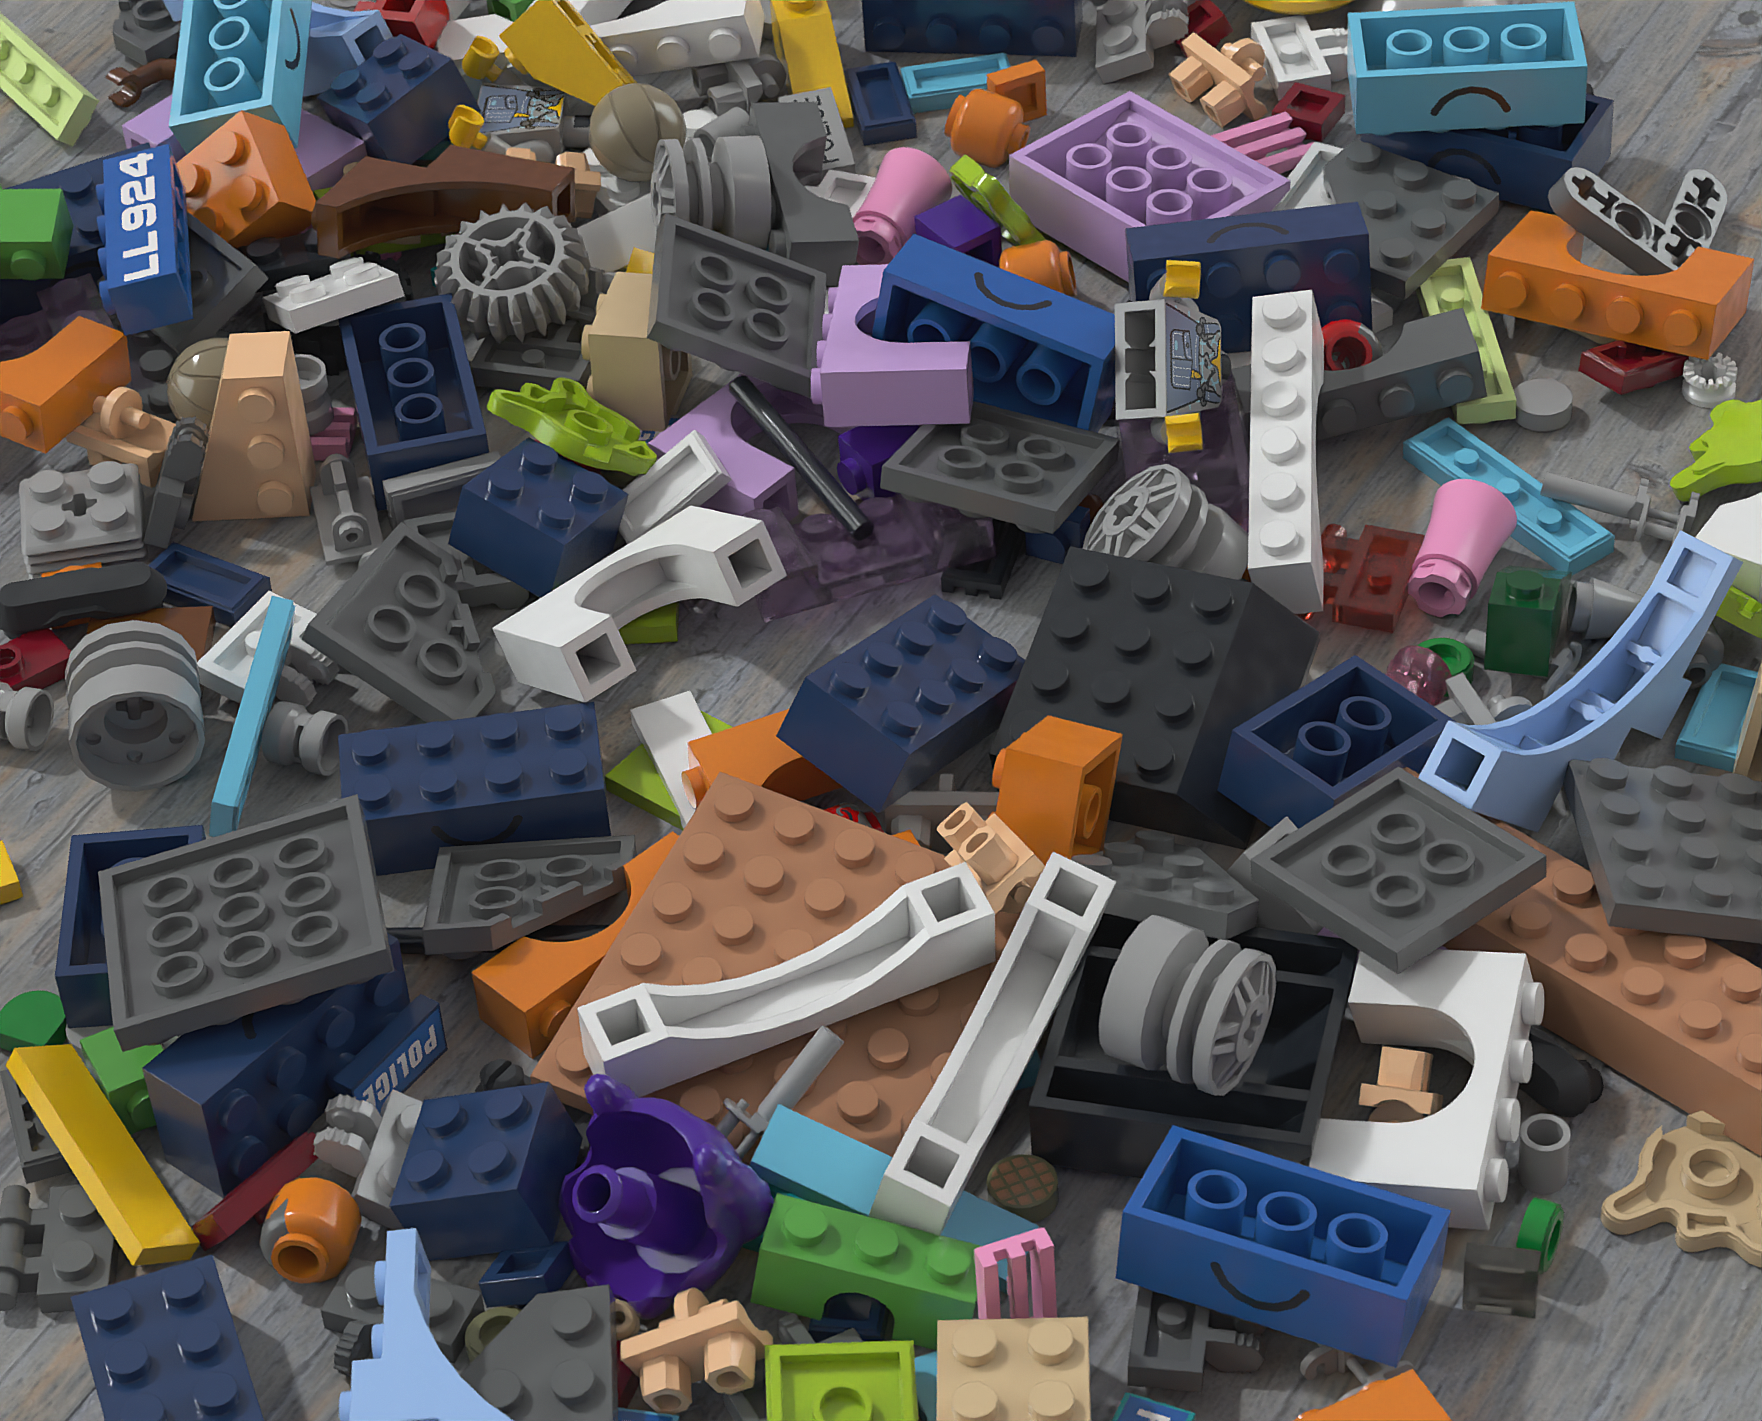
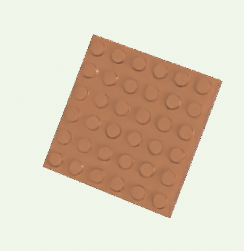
M719 772L531 1073V1084L549 1082L562 1103L594 1115L584 1091L585 1085L589 1078L593 1076V1073L583 1052L578 1007L642 983L667 986L707 984L743 977L782 964L815 949L848 930L878 908L902 885L950 868L951 866L944 859L946 856ZM998 911L995 914V962L825 1026L840 1037L844 1044L792 1110L893 1157L910 1123L933 1088L956 1046L1022 912L1010 914ZM819 1029L639 1098L668 1100L717 1127L729 1111L723 1103L726 1098L731 1099L735 1103H738L741 1098L749 1103L746 1111L753 1116L755 1112H758V1107ZM740 1121L726 1139L736 1150L751 1129ZM763 1136L757 1139L741 1160L742 1163L749 1166Z

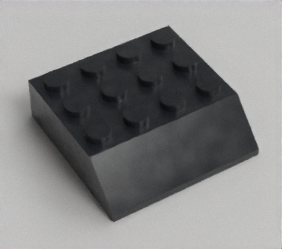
M1070 546L990 749L989 757L992 770L994 769L997 756L1003 748L1006 749L1024 732L1030 730L1048 715L1121 733L1123 737L1108 820L1246 850L1257 818L1217 791L1232 730L1304 686L1320 642V632L1254 583Z
M1103 913L1100 923L1059 1002L1029 1102L1031 1155L1040 1157L1055 1166L1142 1178L1174 1125L1295 1163L1311 1156L1360 950L1342 938L1254 927L1227 939L1238 943L1241 950L1245 948L1254 949L1271 955L1276 966V989L1271 1014L1262 1041L1249 1068L1238 1084L1224 1096L1212 1095L1199 1090L1195 1082L1190 1084L1172 1080L1167 1070V1063L1158 1070H1146L1105 1054L1099 1039V1019L1103 997L1112 969L1125 943L1142 921ZM1206 936L1209 947L1219 940L1218 938Z

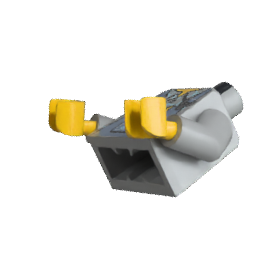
M484 36L474 38L462 60L463 71L468 77L481 80L487 78L491 82L481 84L477 102L481 109L480 112L465 105H458L448 121L449 137L454 146L506 155L507 149L510 147L528 148L535 153L536 161L555 164L557 155L568 152L569 148H591L589 142L591 115H569L567 93L556 88L527 85L506 66L500 69L494 64L499 56V49L492 40Z
M1166 260V273L1152 288L1149 301L1115 303L1116 420L1153 418L1151 422L1152 436L1157 442L1168 446V453L1203 449L1200 411L1219 407L1222 401V384L1228 380L1232 369L1229 356L1221 351V326L1218 320L1200 313L1198 306L1192 300L1199 297L1200 262Z

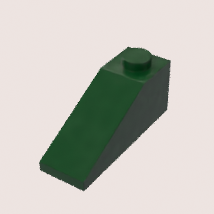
M1513 565L1497 571L1488 602L1484 670L1548 677L1571 585L1572 572Z

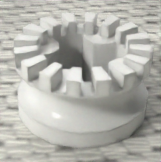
M1717 353L1716 357L1711 356L1709 360L1689 357V361L1686 360L1683 370L1685 379L1682 384V394L1684 398L1691 404L1702 408H1715L1724 401L1734 399L1738 368L1735 361L1730 362L1731 358L1728 356L1722 359L1723 354Z

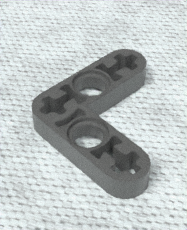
M1574 167L1570 168L1549 190L1548 199L1554 212L1563 221L1638 275L1649 276L1665 274L1678 269L1697 247L1709 249L1727 205L1728 196L1721 182L1713 174L1703 169H1691L1669 191L1657 220L1595 174L1584 168ZM1696 199H1698L1697 205L1693 204ZM1617 223L1620 224V225H1622L1627 231H1629V233L1631 234V236H1632L1633 238H1631L1630 236L1626 235V234L1619 228V226L1617 225ZM1678 224L1682 225L1690 233L1692 237L1688 236L1683 230H1681ZM1672 255L1676 257L1673 262H1671Z

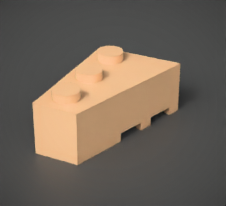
M290 331L230 334L210 425L205 458L200 473L192 521L310 516L312 504L310 487H313L315 483L316 466Z

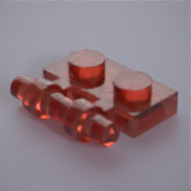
M1365 524L1360 539L1357 540L1347 538V531L1341 525H1326L1321 534L1323 606L1326 603L1332 604V622L1393 633L1409 595L1408 584L1412 576V566L1420 551L1425 535ZM1340 568L1347 569L1344 575L1335 573ZM1315 612L1296 615L1302 620L1308 621L1313 618Z

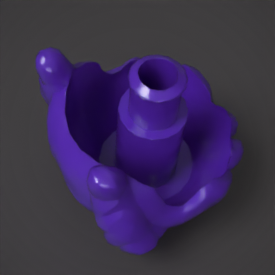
M595 1074L589 1078L584 1088L587 1101L594 1113L586 1130L590 1150L585 1162L575 1171L565 1176L558 1202L563 1220L573 1236L569 1239L570 1259L577 1274L587 1282V1287L609 1284L614 1297L630 1304L639 1318L642 1320H653L661 1316L674 1304L677 1293L690 1288H697L702 1293L709 1290L734 1263L743 1245L756 1239L766 1230L774 1199L771 1196L767 1182L759 1178L750 1166L742 1163L735 1148L715 1126L673 1102L658 1098H639L629 1086L614 1080L606 1074Z

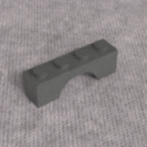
M817 102L751 103L749 125L741 126L739 136H759L764 144L771 184L769 252L826 273V286H838L842 266L856 265L859 238L848 205L824 199L804 187L810 183L820 181L822 175L827 134Z
M1459 308L1406 322L1402 334L1394 347L1371 363L1347 370H1324V383L1320 388L1317 403L1316 442L1453 406L1458 403L1487 397L1480 352L1464 309ZM1251 364L1231 369L1240 412L1249 441Z

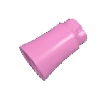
M908 147L895 148L884 156L876 179L866 199L853 217L859 238L857 263L861 265L889 264L910 237L916 234L915 216L950 200L952 195L951 179L937 160L925 152Z
M1471 479L1452 480L1443 484L1437 490L1430 522L1420 551L1413 563L1412 576L1408 584V594L1416 600L1418 608L1422 611L1440 618L1448 614L1459 615L1467 606L1468 601L1476 594L1483 576L1495 555L1513 533L1517 525V515L1512 503L1499 490L1486 483Z

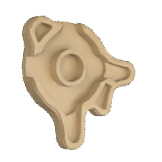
M1702 1110L1688 1115L1685 1127L1671 1130L1663 1135L1662 1126H1660L1647 1138L1641 1150L1638 1173L1632 1183L1611 1194L1602 1203L1601 1222L1609 1231L1619 1235L1632 1234L1660 1222H1667L1676 1228L1675 1242L1683 1251L1699 1252L1715 1247H1727L1735 1251L1749 1264L1761 1268L1762 1157L1724 1135L1723 1131L1726 1124Z

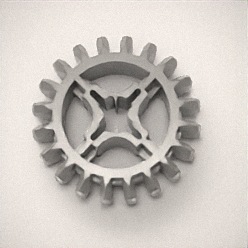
M525 202L517 211H509L503 204L499 213L490 216L480 211L479 221L474 224L461 221L460 235L446 236L445 249L437 253L438 261L436 264L437 269L434 270L436 275L434 280L438 294L452 293L451 303L455 305L461 331L470 329L477 340L491 334L500 344L508 335H515L523 343L526 333L535 330L545 336L548 324L553 322L565 325L566 311L580 310L581 296L589 293L588 276H590L589 269L591 265L583 238L578 234L577 228H572L571 224L568 223L565 215L554 217L547 206L533 212ZM545 259H546V260H548V261H550V262H552V263H551L550 265H547V264H544L543 262H544ZM476 280L482 282L480 286L474 284Z

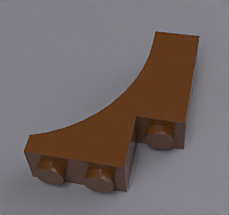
M450 145L427 168L365 156L325 195L318 199L314 205L311 224L313 230L317 232L318 255L339 259L354 251L390 240L426 234L460 233L461 221L474 224L479 221L480 211L489 216L500 212L503 204L509 211H517L525 202L533 212L547 206L554 217L565 215L568 223L571 224L575 220V168Z

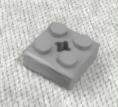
M104 461L94 465L89 470L69 473L44 470L20 482L22 555H24L28 580L41 578L42 573L61 570L74 565L81 566L101 562L102 567L132 562L149 563L148 545L143 543L146 533L145 500L136 464L121 465L115 461Z

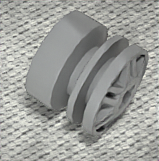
M718 137L714 145L711 163L708 161L705 147L700 138H687L683 150L678 139L659 140L655 151L650 192L652 216L656 229L659 227L665 213L766 250L771 229V184L766 152L760 137Z
M1169 464L1149 467L1133 476L1115 491L1096 514L1086 533L1083 549L1236 580L1241 579L1248 566V533L1221 508L1208 504L1205 493L1198 487L1191 485L1189 479L1178 468Z
M136 620L107 624L86 635L70 652L65 670L66 697L69 706V744L74 763L88 778L106 787L135 792L161 788L184 777L200 760L205 744L203 711L200 703L199 668L194 649L181 634L158 623Z
M1151 915L1141 922L1129 937L1112 969L1103 997L1099 1019L1101 1047L1106 1055L1146 1070H1158L1167 1063V1070L1172 1080L1190 1084L1195 1082L1197 1088L1212 1095L1224 1096L1238 1084L1245 1074L1262 1041L1271 1014L1276 989V966L1271 955L1254 949L1245 948L1241 950L1238 943L1223 939L1217 940L1209 947L1204 931L1163 916Z

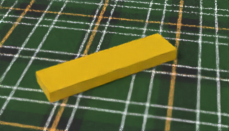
M72 1044L14 1048L5 1066L131 1264L139 1266L190 1260L200 1241Z

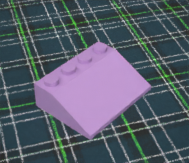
M1131 91L1009 155V195L1030 217L1034 227L1129 282L1125 228L1271 212L1290 191L1291 180Z

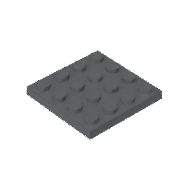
M1596 758L1591 761L1573 759L1569 761L1563 786L1608 926L1762 944L1761 781H1754L1747 776L1736 773H1726L1720 777L1693 774L1681 768L1668 765L1659 766L1656 769L1626 766L1609 758Z
M357 794L98 872L113 1028L122 1052L145 1045H159L167 1042L172 1037L211 1025L229 1024L244 1015L281 1004H295L308 996L347 984H361L377 975L394 970L365 814Z

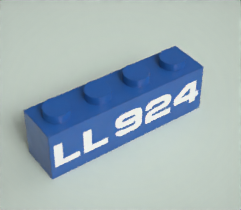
M166 144L103 160L104 183L96 185V193L103 214L97 217V225L104 248L98 249V257L105 278L104 281L99 282V290L107 315L117 314L125 336L193 319L186 189L170 145Z

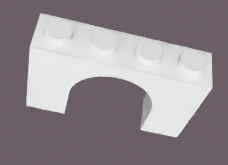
M691 505L492 629L517 682L586 703L637 671L618 631L630 621L656 608L686 599L703 598L738 607L786 577L787 574L763 521Z
M1436 949L1401 973L1396 974L1360 951L1348 1004L1361 1043L1441 1048L1462 1056L1474 1068L1468 1084L1451 1104L1439 1112L1420 1120L1404 1123H1385L1321 1118L1309 1167L1451 1210L1449 1227L1489 1230L1494 1202L1503 1203L1507 1194L1508 1165L1504 1159L1507 1142H1516L1519 1135L1521 1112L1516 1096L1519 1083H1528L1531 1077L1533 1053L1528 1037L1531 1025H1540L1543 1018L1542 983L1533 982L1527 956L1521 953Z

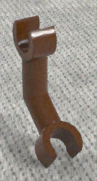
M156 59L133 71H128L123 67L112 69L105 78L118 86H124L119 92L110 95L108 99L121 107L132 106L140 98L143 89L162 80L174 81L177 60Z

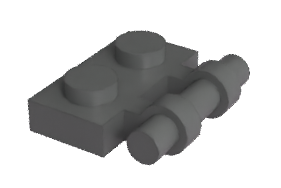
M10 1185L4 1188L0 1204V1311L13 1309L17 1303L18 1293L37 1292L36 1296L41 1313L74 1311L71 1296L116 1283L120 1245L82 1185L50 1187L47 1208L31 1209L29 1207L30 1191L26 1187ZM43 1243L41 1257L26 1258L23 1256L24 1244Z

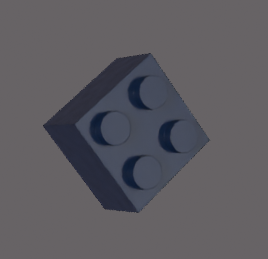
M402 34L381 42L374 49L373 55L357 68L339 74L332 81L331 87L317 97L334 126L365 141L368 157L409 165L413 164L449 136L448 121L458 105L468 106L477 112L481 111L452 58Z
M528 437L462 486L448 545L541 598L597 564L613 551L629 494L607 482L601 475L590 472L559 455L550 446L538 443Z
M549 1082L426 1099L423 1101L389 1207L404 1229H417L428 1261L497 1253L505 1250L551 1246L561 1216L558 1207L561 1187L565 1176L574 1171L583 1137Z

